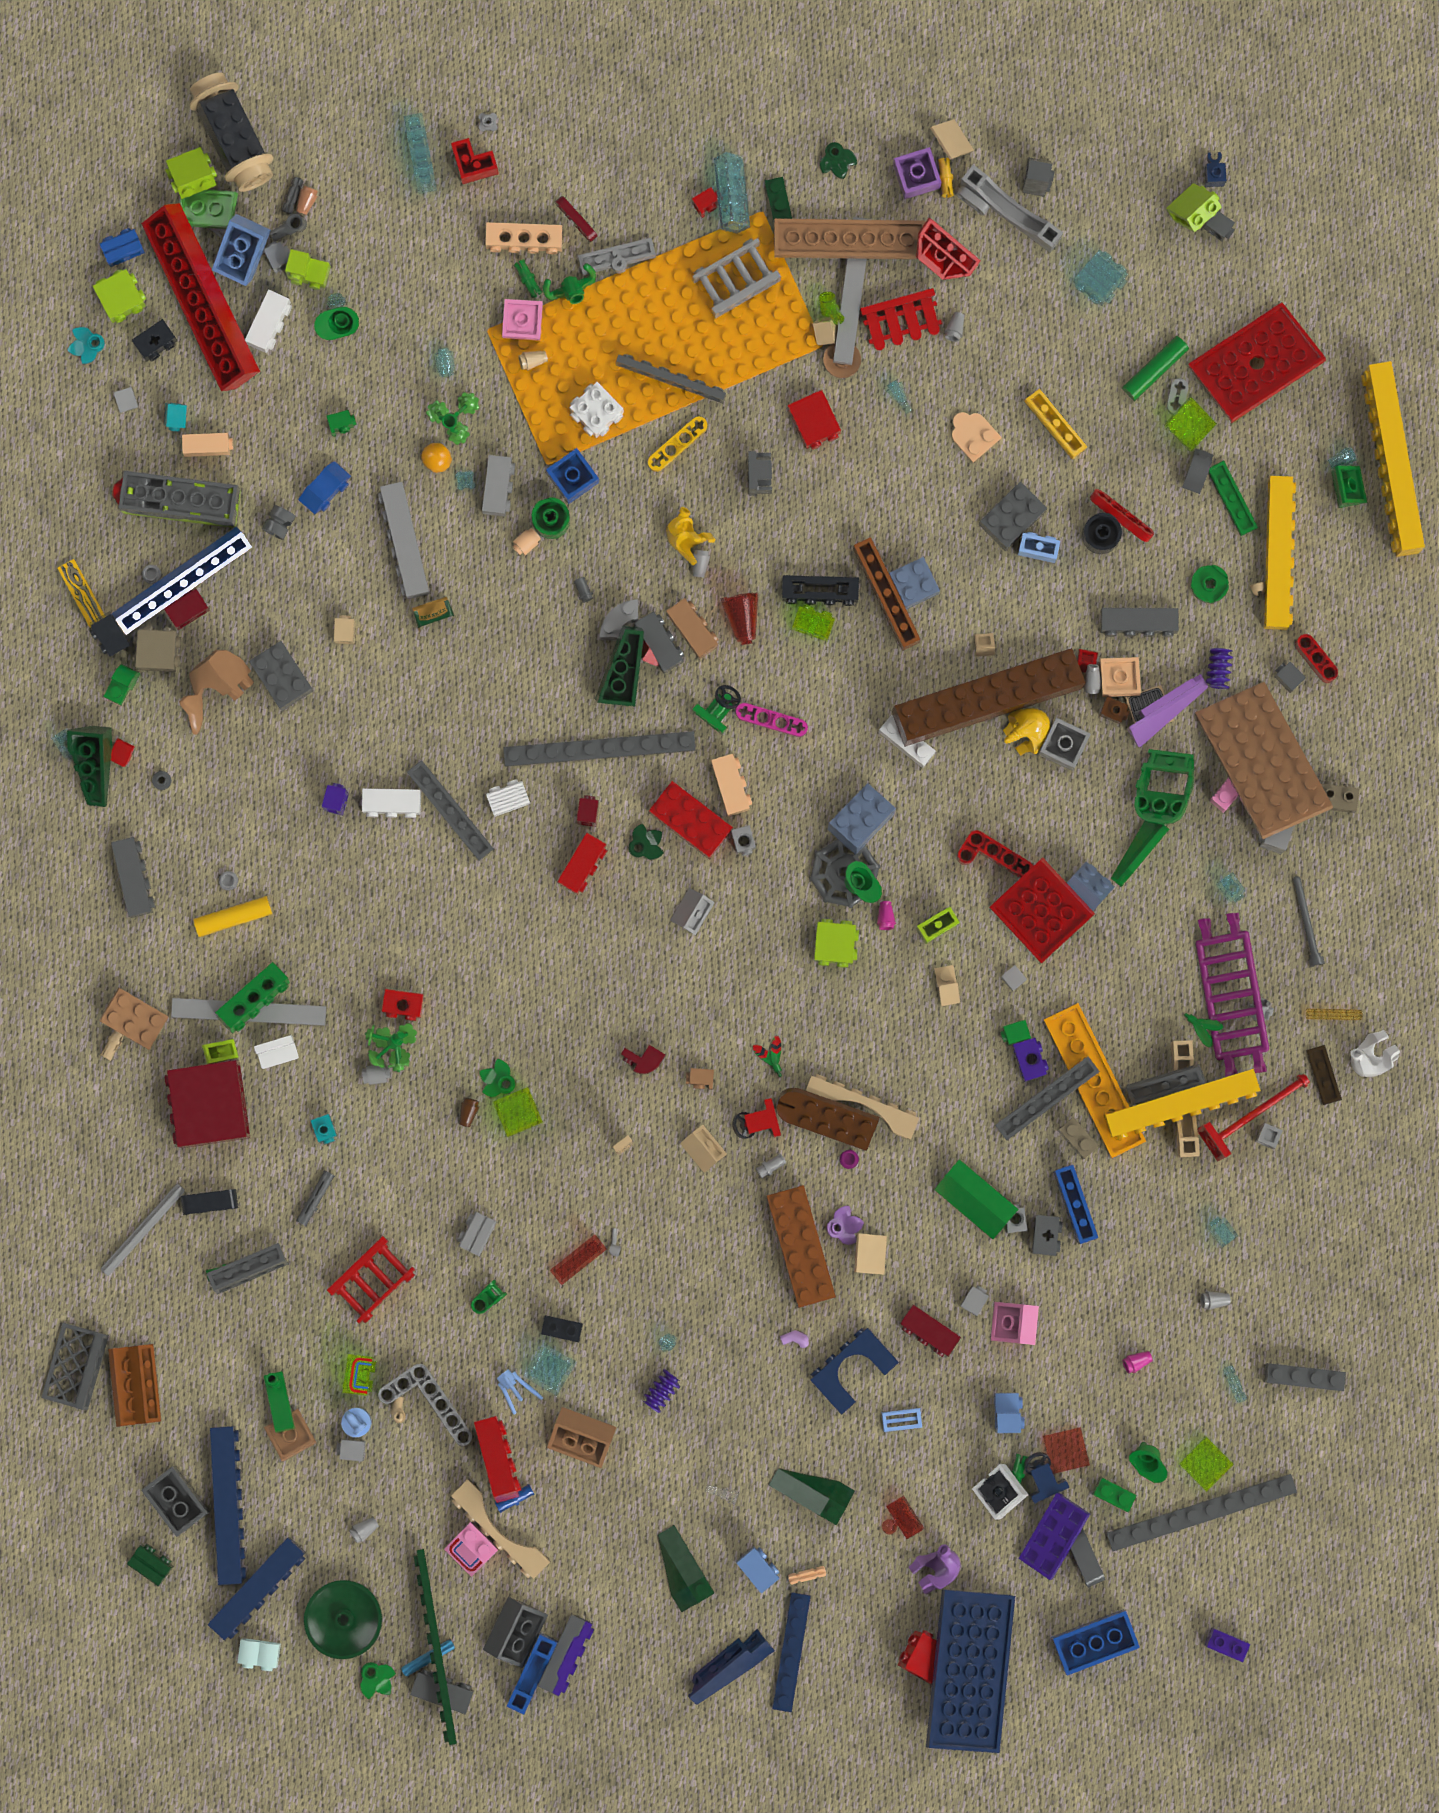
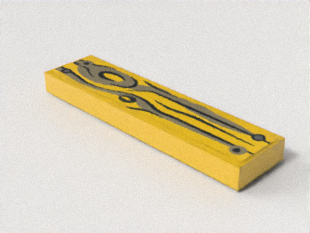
M72 559L59 566L58 570L88 626L91 627L90 622L104 615L75 559Z

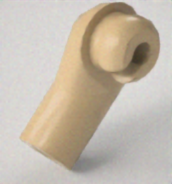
M399 1397L393 1401L391 1416L396 1423H402L406 1418L402 1408L404 1397Z

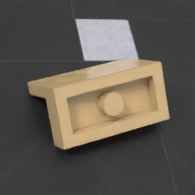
M701 1125L680 1143L704 1173L727 1155L704 1125Z

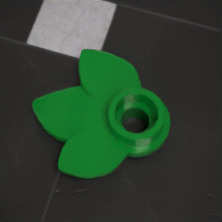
M497 1059L494 1069L489 1068L480 1071L481 1079L487 1084L482 1091L483 1094L489 1097H496L501 1093H511L515 1089L516 1083L514 1078L510 1076L511 1070L506 1062ZM503 1081H509V1087L504 1088L502 1086Z
M374 1662L366 1663L361 1669L363 1680L360 1688L363 1695L367 1699H370L375 1691L383 1695H390L392 1686L389 1679L396 1674L394 1669L386 1664L378 1666ZM369 1668L374 1669V1675H368L367 1670Z

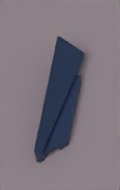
M758 1629L744 1643L740 1638L736 1639L693 1675L692 1682L694 1686L688 1697L698 1705L752 1669L775 1650Z

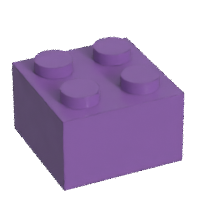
M930 147L894 158L893 166L904 200L940 189L941 179Z

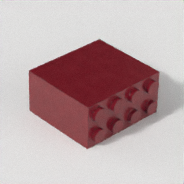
M233 1060L167 1070V1075L164 1076L165 1085L170 1090V1094H167V1100L173 1112L170 1114L171 1125L175 1126V1132L172 1133L173 1143L178 1148L183 1149L250 1139L239 1061Z

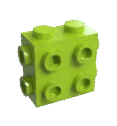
M201 147L166 160L168 168L165 171L169 180L173 179L174 182H171L172 188L175 193L179 192L181 199L216 186L214 178L217 177L213 166L209 167L208 164H211L208 153H203Z
M1193 183L1166 209L1176 223L1196 232L1222 206L1218 201V195L1214 191L1210 192L1204 186H1198Z
M127 269L117 270L112 274L113 276L107 279H99L93 286L112 323H120L126 319V316L132 313L134 315L138 314L146 307L144 303L146 297L142 289L137 290L135 284L138 282L134 274H129Z
M822 919L821 922H817L814 962H818V965L821 966L837 963V967L848 968V965L853 964V960L857 961L858 949H854L855 941L859 940V930H856V925H852V921L844 920L840 924L833 923L831 919Z

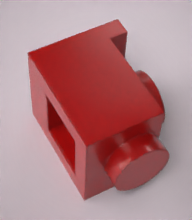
M712 187L692 198V204L701 218L705 217L706 211L711 213L718 208L717 205L722 201L718 191H714Z

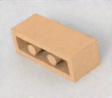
M730 754L711 760L727 816L750 810L749 805H752L750 795L745 794L744 787L747 785L744 776H740L738 771L741 768L738 757L734 758V755Z

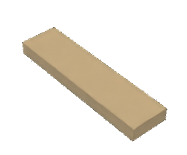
M627 1135L615 1144L613 1149L617 1155H620L633 1145V1141Z

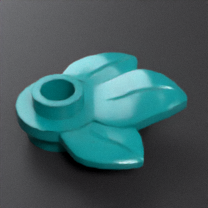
M75 328L72 331L77 340L67 350L72 355L81 356L82 364L91 363L95 360L97 353L103 350L105 341L101 335L93 334L88 328ZM94 340L99 341L96 347L92 346Z

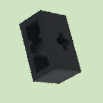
M162 319L133 338L132 342L144 360L152 362L159 358V353L162 351H169L174 348L177 339ZM156 339L159 344L155 345L152 340Z
M545 1315L541 1334L579 1343L583 1323Z

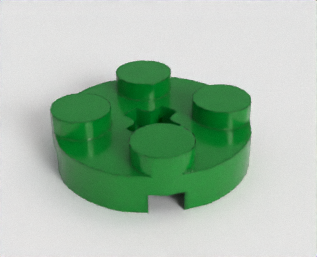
M1202 566L1193 574L1190 587L1198 600L1212 604L1220 601L1229 590L1228 576L1219 566ZM1212 579L1214 581L1213 585L1215 587H1210L1208 589L1206 587L1207 584L1205 583V581H1211Z

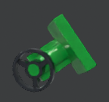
M721 685L715 691V699L706 710L699 704H696L692 712L723 735L727 727L721 721L731 709L739 705L741 701L740 694L729 685ZM725 689L732 690L736 694L737 698H734L730 693L726 692Z

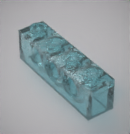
M422 113L403 116L418 193L423 194L437 191Z

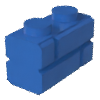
M124 229L120 232V235L116 237L108 236L102 240V243H99L110 268L145 253L135 229Z

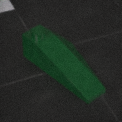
M88 726L68 729L67 749L75 763V772H78L81 780L80 786L86 803L90 806L106 807L112 752V727Z
M675 1525L658 1534L671 1596L680 1611L683 1612L715 1593Z

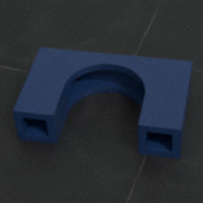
M863 1328L859 1329L854 1334L855 1339L851 1343L846 1341L839 1348L841 1352L837 1356L832 1354L825 1360L826 1366L822 1369L818 1367L810 1374L812 1376L810 1381L841 1415L856 1402L842 1387L838 1379L839 1367L847 1357L852 1355L867 1357L884 1376L899 1363L868 1328L865 1330Z

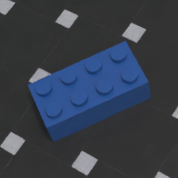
M1124 1609L1051 1637L1064 1673L1067 1676L1140 1648L1127 1612Z

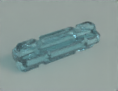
M1232 1365L1225 1367L1223 1371L1225 1376L1228 1377L1227 1381L1232 1392L1235 1393L1234 1397L1237 1403L1247 1400L1245 1392H1242L1243 1388L1238 1376L1235 1375L1234 1367Z

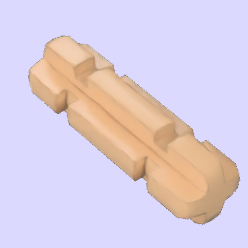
M824 1566L816 1567V1569L800 1571L798 1574H789V1583L796 1584L798 1581L804 1582L816 1579V1577L826 1576V1570Z

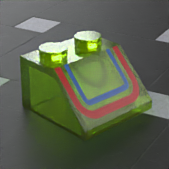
M348 1354L342 1393L368 1396V1392H372L374 1381L370 1380L371 1373H375L377 1361H373L374 1357Z

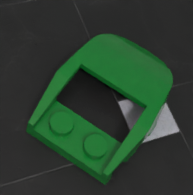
M1149 749L1148 754L1150 756L1147 763H1143L1140 778L1136 782L1135 811L1146 822L1172 824L1183 817L1194 787V754ZM1151 771L1187 774L1188 778L1184 795L1148 790Z

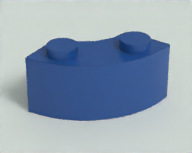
M334 461L327 465L317 478L305 488L298 500L314 514H317L320 510L324 512L330 506V501L339 491L343 492L348 487L347 481L351 475Z

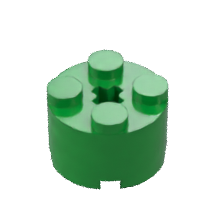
M551 497L540 500L532 510V524L540 536L546 539H557L568 530L570 525L569 510L560 499ZM554 515L555 520L549 522L547 516L551 517Z

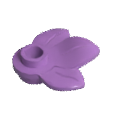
M844 1206L835 1211L834 1218L828 1222L826 1230L829 1236L838 1238L843 1244L851 1245L856 1243L854 1233L861 1230L864 1222L858 1217L851 1216L850 1206ZM835 1225L839 1226L838 1232L834 1230Z

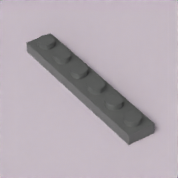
M628 354L618 355L616 360V366L722 404L725 401L726 393L720 387L713 386L711 388L705 386L706 383L703 381L689 380L686 375L677 373V375L672 374L669 369L664 367L655 368L650 362L644 360L641 362L636 361L633 356Z
M422 760L407 771L408 775L479 861L494 850Z
M1089 1056L995 1126L1007 1141L1100 1071Z

